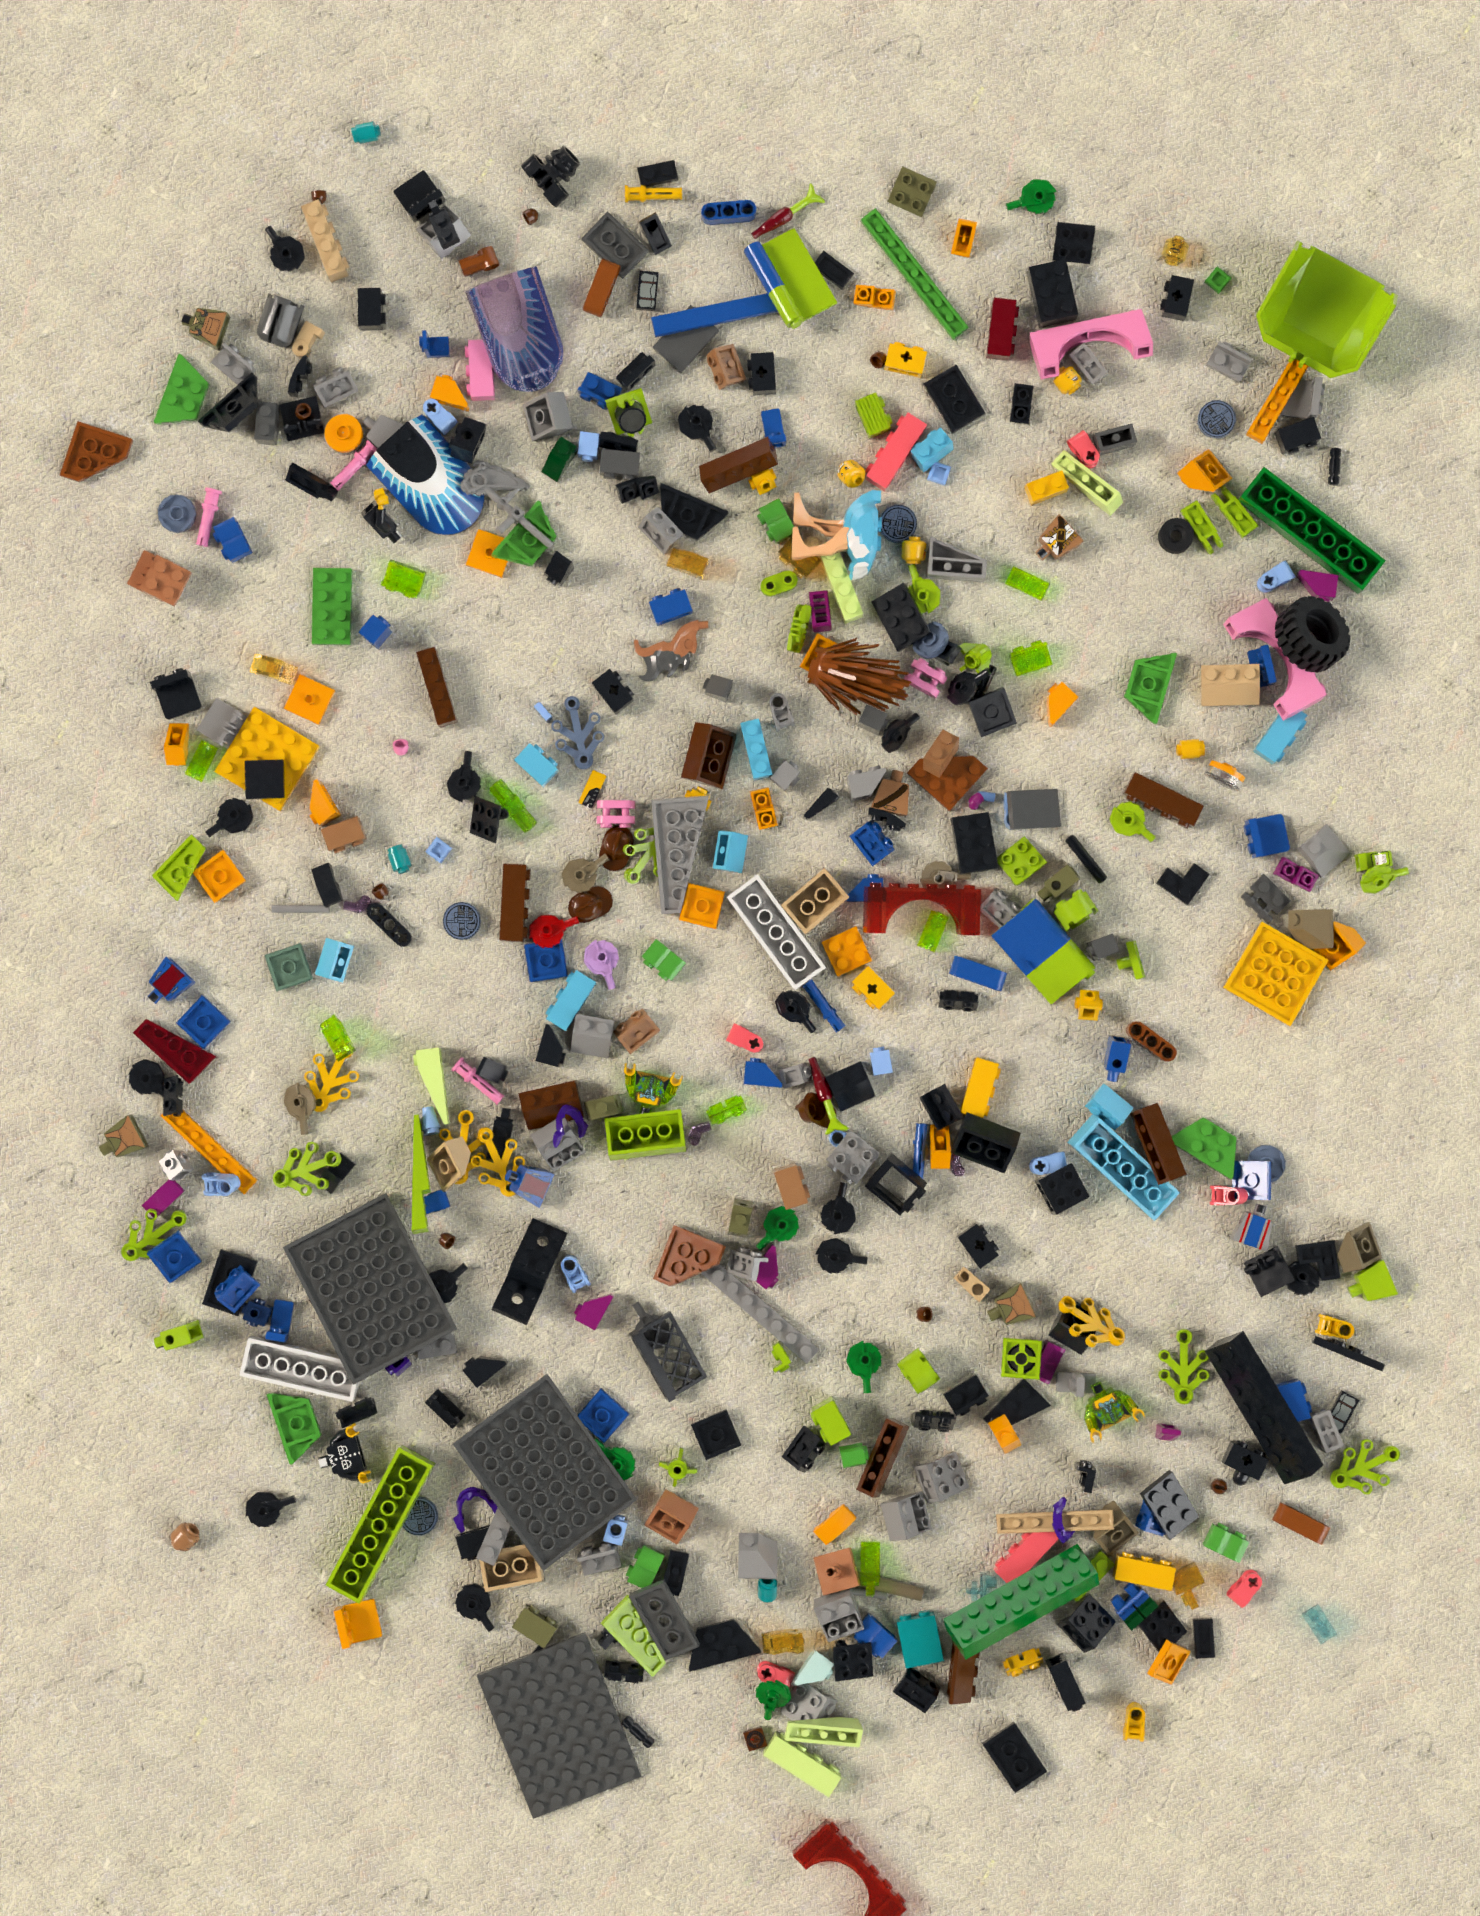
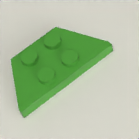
M178 354L154 419V423L157 425L167 422L176 423L183 420H197L210 384L181 354Z
M538 500L525 514L524 518L554 542L557 536L541 507V502ZM518 522L492 552L491 556L532 567L548 548Z
M1177 653L1137 659L1133 664L1124 698L1155 725L1158 722Z
M1204 1117L1171 1136L1175 1146L1232 1180L1236 1150L1235 1136Z
M268 1393L266 1395L289 1464L292 1465L322 1435L311 1400L306 1397Z

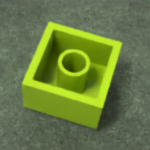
M832 1396L812 1407L811 1418L816 1426L820 1425V1434L825 1443L829 1442L832 1446L851 1435V1431Z

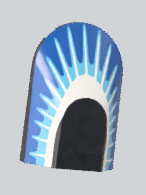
M423 414L406 422L377 448L366 464L367 468L423 528L434 534L455 535L461 533L477 521L483 510V494L481 496L476 494L467 495L460 488L464 474L468 473L467 471L472 468L465 461L450 456L451 448H449V443Z

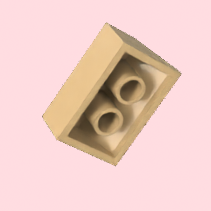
M1260 664L1201 665V706L1260 705Z
M824 868L780 906L806 935L846 901L849 896Z
M524 1544L502 1548L495 1566L479 1560L485 1592L544 1580L543 1570Z

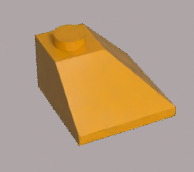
M1210 449L1191 460L1177 473L1181 481L1188 488L1210 492L1216 491L1233 479Z
M318 779L314 780L309 808L312 814L309 816L315 825L318 823L322 827L340 817L341 813L324 784Z
M1334 921V948L1313 950L1329 960L1326 966L1331 971L1355 955L1366 942L1354 928Z

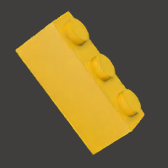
M978 1057L975 1058L960 1108L961 1113L966 1114L968 1112L981 1118L987 1117L990 1105H987L989 1097L993 1098L996 1088L993 1087L995 1079L998 1080L1001 1069L998 1068V1063Z
M1124 1551L1122 1554H1116L1112 1574L1115 1580L1172 1591L1176 1567L1171 1565V1561L1160 1559V1562L1152 1561V1557L1141 1555V1558L1133 1557V1553Z

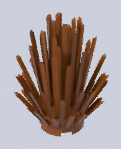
M856 637L827 648L816 647L817 657L811 660L807 677L810 679L807 683L815 685L838 711L840 707L834 699L857 716V713L861 715V711L851 704V700L856 702L858 699L886 712L885 708L889 709L888 705L874 698L900 707L898 703L893 702L892 698L906 700L908 697L903 688L909 687V684L912 682L902 679L897 675H908L910 673L891 670L900 669L901 667L888 665V663H899V660L857 657L868 655L870 653L868 651L850 652L876 648L880 644L858 645L859 642L851 643L857 640Z

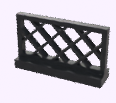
M668 1311L639 1330L629 1333L668 1402L676 1399L675 1396L707 1377L671 1311ZM669 1317L672 1322L670 1331L660 1329L662 1321ZM649 1329L656 1330L653 1341L646 1339L643 1333ZM659 1331L669 1333L666 1344L657 1342ZM672 1334L680 1336L679 1347L670 1345ZM656 1344L665 1346L663 1357L654 1354ZM668 1348L678 1350L675 1360L666 1358ZM681 1351L689 1352L690 1358L688 1363L679 1361ZM665 1361L674 1363L672 1373L663 1370ZM678 1364L687 1366L685 1376L675 1374ZM691 1367L699 1370L700 1376L695 1379L688 1378ZM674 1377L684 1379L682 1387L677 1390L672 1386Z

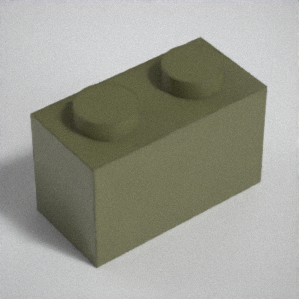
M526 1604L512 1628L545 1648L557 1630L558 1625L556 1624L557 1621L551 1616L547 1615L545 1617L540 1614V1610L537 1607Z

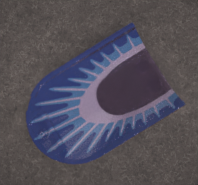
M537 266L508 273L465 291L490 362L499 379L510 388L522 392L538 391L553 382L563 362V345Z

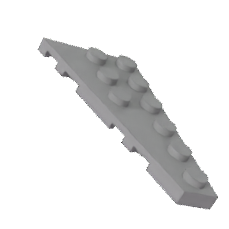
M709 795L651 800L661 914L681 913Z

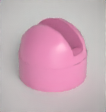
M398 739L393 742V750L397 755L402 756L408 752L407 740Z

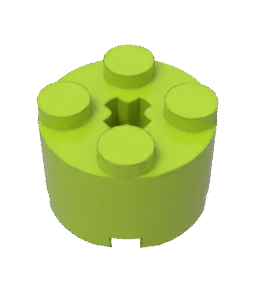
M1082 889L1074 892L1068 901L1065 899L1061 900L1054 908V914L1066 932L1070 930V927L1073 930L1090 919L1089 915L1091 913L1095 915L1099 911L1087 892H1083Z
M919 1348L912 1351L897 1364L917 1394L923 1393L940 1380L939 1375L934 1371L932 1365Z

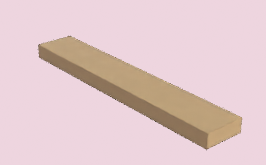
M1113 1510L1062 1512V1522L1065 1531L1114 1529ZM1053 1512L996 1514L997 1534L1055 1532L1052 1527Z

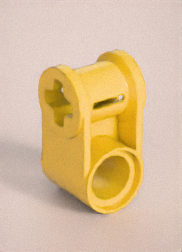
M1324 1314L1318 1315L1320 1319L1315 1333L1342 1339H1349L1353 1336L1354 1327L1351 1323ZM1342 1325H1347L1349 1328L1348 1333L1345 1335L1340 1334V1327Z
M1131 1702L1126 1707L1125 1723L1123 1726V1740L1125 1741L1127 1739L1144 1741L1146 1716L1142 1706L1137 1702ZM1133 1710H1140V1714L1137 1717L1131 1716Z

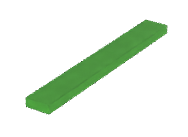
M875 208L864 216L860 222L949 336L954 340L969 328L878 210Z

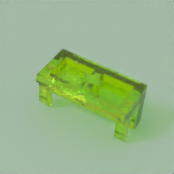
M335 1014L320 1024V1028L323 1029L321 1031L337 1061L356 1051L342 1022Z

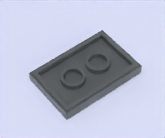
M608 211L581 238L601 259L604 258L621 265L618 275L622 279L649 252Z
M690 305L686 310L693 309L694 307ZM713 325L665 335L658 340L653 349L677 371L682 373L715 337L719 329Z
M1058 789L1006 792L1010 830L1061 827Z

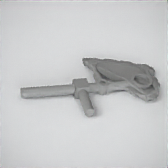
M477 460L473 464L477 468H474V470L469 469L468 473L464 474L460 488L467 495L476 494L481 496L483 494L489 496L497 503L498 509L505 510L508 513L507 519L495 529V532L501 535L513 523L516 525L519 522L547 548L551 549L554 543L523 517L525 512L517 505L513 508L508 504L518 491L523 489L527 491L530 485L521 478H517L513 473L504 471L501 467ZM510 490L512 492H509L505 497H500L494 491Z

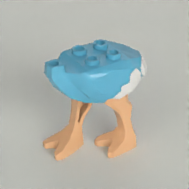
M871 490L857 498L846 510L843 520H822L810 516L804 508L799 492L794 493L793 525L812 527L825 537L833 538L825 544L809 547L804 544L798 527H793L792 561L812 556H832L838 552H847L852 561L848 568L850 571L849 578L856 580L867 575L872 568L877 551H881V536H878V532H881L882 517H878V510L875 504L881 503V491Z

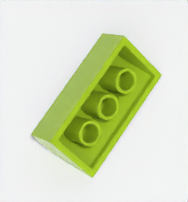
M681 1109L604 1118L610 1161L686 1152Z

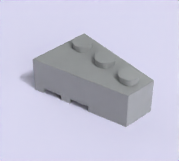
M930 537L927 578L984 583L986 559Z

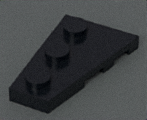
M1022 1378L983 1419L988 1424L1005 1414L1010 1424L1013 1425L1051 1405Z

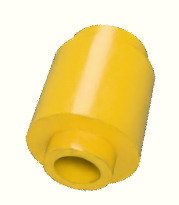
M1199 739L1180 740L1179 744L1176 745L1177 756H1180L1181 759H1193L1204 756V741H1199Z

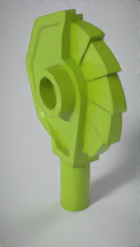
M915 564L909 565L912 585H909L908 589L921 613L928 612L930 614L939 606L940 589L932 580L922 579Z
M1128 801L1120 803L1117 807L1114 806L1109 820L1115 832L1125 836L1142 834L1150 842L1156 837L1146 829L1144 824L1145 812L1139 804Z
M1386 864L1376 865L1371 869L1369 868L1362 875L1359 883L1364 893L1375 894L1387 888L1391 881L1395 880V877L1408 875L1409 870L1407 867L1394 870L1386 866Z

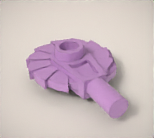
M594 940L585 948L584 963L593 974H600L605 977L609 990L614 989L616 986L612 977V970L616 968L619 961L618 950L613 946L614 944L606 942V940L598 942Z

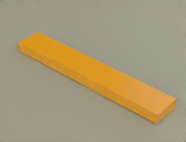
M1297 359L1287 364L1247 431L1246 436L1263 444L1309 366L1304 364L1302 368H1299L1300 361Z
M184 1110L180 1117H174L173 1114L168 1116L161 1115L169 1125L220 1173L237 1175L241 1182L238 1190L244 1195L258 1181Z

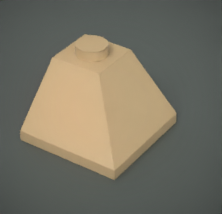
M462 1136L444 1141L427 1158L443 1192H446L465 1174L471 1152Z

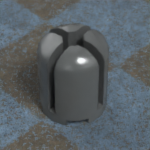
M268 293L257 327V335L265 342L279 347H288L293 343L305 306L300 305V308H298V304L277 295L272 298L273 295Z

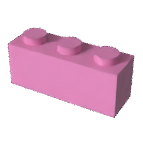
M482 339L468 340V346H465V357L469 358V365H466V376L470 377V384H467V395H471L472 401L495 400L494 369Z

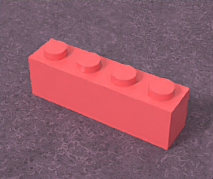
M909 412L905 417L903 415L896 423L898 426L895 433L890 432L886 439L887 445L885 448L881 447L875 456L877 458L874 464L870 463L865 471L867 474L865 480L884 492L927 427L926 423Z
M1055 1532L1023 1533L1021 1541L1018 1544L1016 1542L1012 1544L1008 1549L1009 1553L1004 1558L1000 1557L996 1561L994 1571L1006 1583L1028 1572L1057 1542L1058 1537Z

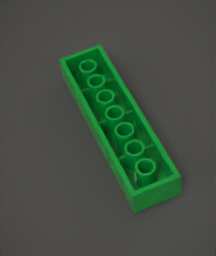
M1265 467L1262 468L1238 499L1245 508L1331 574L1339 575L1338 579L1357 594L1363 591L1386 561Z
M1076 1544L944 1618L946 1630L966 1660L1100 1584L1098 1572L1079 1545Z

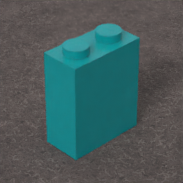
M930 1610L919 1611L918 1615L913 1616L911 1614H903L899 1616L900 1618L896 1619L906 1669L944 1661L935 1614L930 1612Z

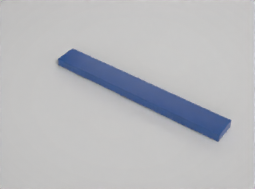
M768 293L654 316L651 317L655 337L776 313L778 311Z

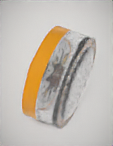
M336 415L329 420L325 427L324 434L327 444L341 455L354 454L364 444L365 430L362 424L351 415Z
M1211 760L1204 773L1205 776L1218 785L1237 792L1245 780V777L1237 772L1235 767Z

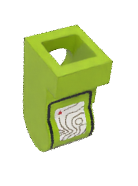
M1391 850L1354 855L1357 872L1367 871L1376 865L1386 864L1389 867L1393 866Z

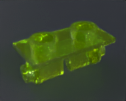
M201 740L185 775L202 782L219 748Z
M931 910L917 946L935 953L949 917Z
M735 1095L724 1100L727 1105L724 1108L721 1102L710 1106L706 1112L711 1124H722L730 1117L742 1115L747 1110L742 1096Z

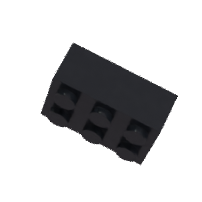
M1066 259L1028 267L1027 277L1039 328L1076 320L1078 310Z
M966 1112L955 1136L951 1153L1005 1174L1017 1149L1021 1133Z

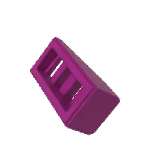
M828 590L809 592L813 632L832 631ZM825 598V601L814 602V600H813V599ZM826 606V608L814 609V607ZM827 614V616L815 617V615Z
M1160 1423L1156 1425V1439L1174 1441L1181 1435L1180 1429L1175 1425Z

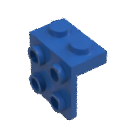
M1282 814L1245 821L1243 828L1245 835L1248 836V852L1252 855V859L1289 851L1290 845Z

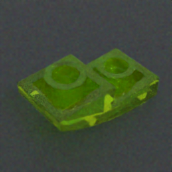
M1014 566L1005 582L1006 585L1040 601L1043 600L1050 586V583Z

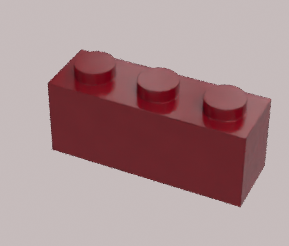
M993 298L986 353L987 359L1009 361L1010 355L1014 356L1015 344H1012V336L1016 337L1017 325H1014V318H1018L1019 306H1016L1017 300Z

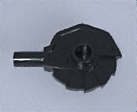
M271 225L266 227L265 231L273 243V248L271 247L270 259L273 262V266L278 268L279 271L291 272L295 268L298 270L305 259L302 244L291 236H278Z
M695 404L688 408L686 405L678 416L680 432L691 440L701 439L709 451L713 452L717 448L711 440L709 433L712 430L713 418L710 415L711 412L705 409L704 406H696Z
M985 668L978 674L965 671L957 674L953 681L951 680L947 698L954 705L968 703L975 695L977 686L981 684L980 681L991 674L990 670Z
M914 713L907 720L896 719L891 722L887 729L884 730L881 738L883 749L888 753L898 750L906 740L908 731L911 729L910 726L918 721L920 716Z
M465 751L463 765L459 769L454 770L447 781L450 797L463 803V800H471V798L478 795L477 792L481 788V779L476 771L472 770L471 751Z
M237 798L225 800L219 807L220 809L217 814L219 819L216 821V824L205 832L210 838L218 831L224 829L230 833L245 831L253 820L251 805H247L244 800Z
M782 991L775 1001L778 1013L790 1022L803 1023L807 1030L813 1033L816 1027L809 1020L810 1004L806 997L799 994L800 992Z
M147 1059L133 1064V1068L128 1074L130 1075L129 1084H131L132 1089L141 1095L154 1092L164 1098L162 1084L165 1075L160 1065Z
M840 1182L838 1195L835 1200L831 1199L826 1205L824 1204L822 1212H820L822 1224L827 1227V1230L834 1231V1234L848 1232L856 1220L854 1207L845 1198L848 1183Z
M838 1238L822 1241L815 1253L818 1255L817 1261L822 1270L830 1274L841 1273L840 1271L845 1270L848 1264L858 1263L867 1265L868 1257L852 1254L849 1245Z
M1295 1261L1288 1266L1295 1281L1287 1284V1289L1294 1292V1294L1305 1296L1312 1293L1315 1288H1319V1273L1310 1263L1299 1265L1298 1261Z
M462 1263L452 1272L440 1269L429 1273L444 1304L451 1302L457 1295L458 1284L456 1285V1281L468 1269L465 1263Z
M257 1492L246 1502V1516L249 1517L251 1523L258 1527H269V1525L277 1522L276 1520L281 1514L279 1513L281 1509L297 1502L296 1497L292 1495L284 1499H278L271 1492Z
M477 1583L462 1586V1590L457 1593L455 1601L457 1612H460L464 1618L467 1617L472 1620L476 1618L478 1621H481L487 1631L490 1632L495 1627L487 1617V1611L491 1606L489 1592H485V1589Z

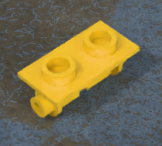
M1032 1648L1022 1652L1024 1660H1020L1018 1654L1006 1658V1661H1003L1005 1669L1009 1668L1006 1671L1007 1675L1017 1677L1023 1674V1671L1026 1669L1035 1670L1041 1667L1044 1661L1042 1657L1038 1659V1656H1041L1039 1648Z

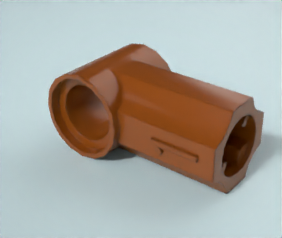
M493 246L484 247L477 251V254L458 260L465 277L482 270H493L500 265Z

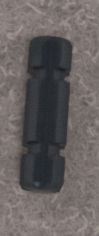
M1332 448L1330 450L1331 459L1329 461L1330 476L1328 477V484L1332 486L1339 484L1341 448Z
M989 665L991 674L980 681L981 684L977 686L978 690H976L973 698L985 694L992 681V675L994 676L997 670L995 666Z
M630 1716L623 1719L622 1725L626 1729L629 1728V1732L639 1741H642L646 1748H650L654 1744V1739L650 1735L648 1736L647 1732L640 1725L634 1723Z

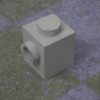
M785 760L770 777V780L783 791H786L789 786L794 787L800 780L798 777L800 774L798 771L799 767L794 762L790 761L788 763Z

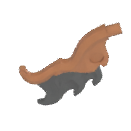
M696 620L683 625L669 643L662 641L648 648H641L638 640H634L635 651L639 656L643 657L647 666L646 674L640 675L639 678L650 682L655 680L664 670L669 672L667 677H670L675 673L680 664L684 665L682 671H686L690 666L688 653L695 654L697 649V631L709 628L708 621Z

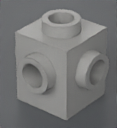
M170 1150L159 1161L163 1173L169 1180L180 1181L194 1170L189 1162L188 1155L184 1151Z

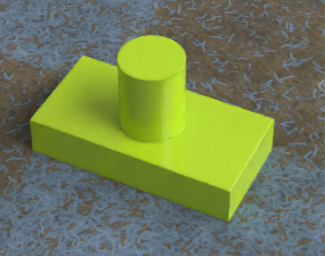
M1136 940L1126 942L1129 956L1116 959L1118 969L1122 970L1132 967L1136 980L1144 978L1145 973Z

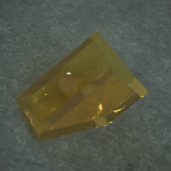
M673 548L666 566L702 580L709 560L693 552Z

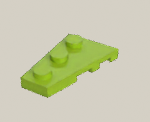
M191 834L159 867L152 877L178 901L206 847Z

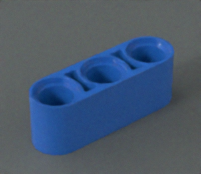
M751 200L707 203L701 209L702 221L707 225L751 222L756 217V205ZM751 208L753 212L751 214H745L743 212V209ZM731 209L734 213L731 216H727L724 214V211ZM713 211L715 215L709 218L705 216V213Z
M954 956L949 971L950 975L1000 992L1007 977V973L959 956Z

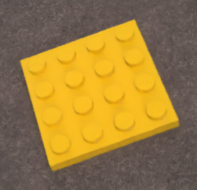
M253 707L214 772L245 790V761L283 759L285 798L260 799L281 812L320 746L258 708Z
M1260 922L1223 989L1290 1027L1329 960L1266 923Z

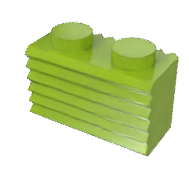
M875 392L855 401L854 405L869 439L891 430L890 425L893 422L889 413L885 414L883 410L885 403L882 396L878 397Z

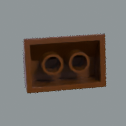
M695 722L681 778L723 789L737 734L711 724Z
M576 1080L518 1093L528 1130L544 1127L556 1120L558 1112L564 1105L575 1107L581 1112L582 1117L585 1118ZM565 1114L567 1121L574 1120L570 1115Z
M954 1641L952 1642L946 1696L948 1703L952 1705L971 1703V1697H975L976 1685H973V1679L977 1678L978 1666H975L976 1658H979L980 1652L965 1660Z

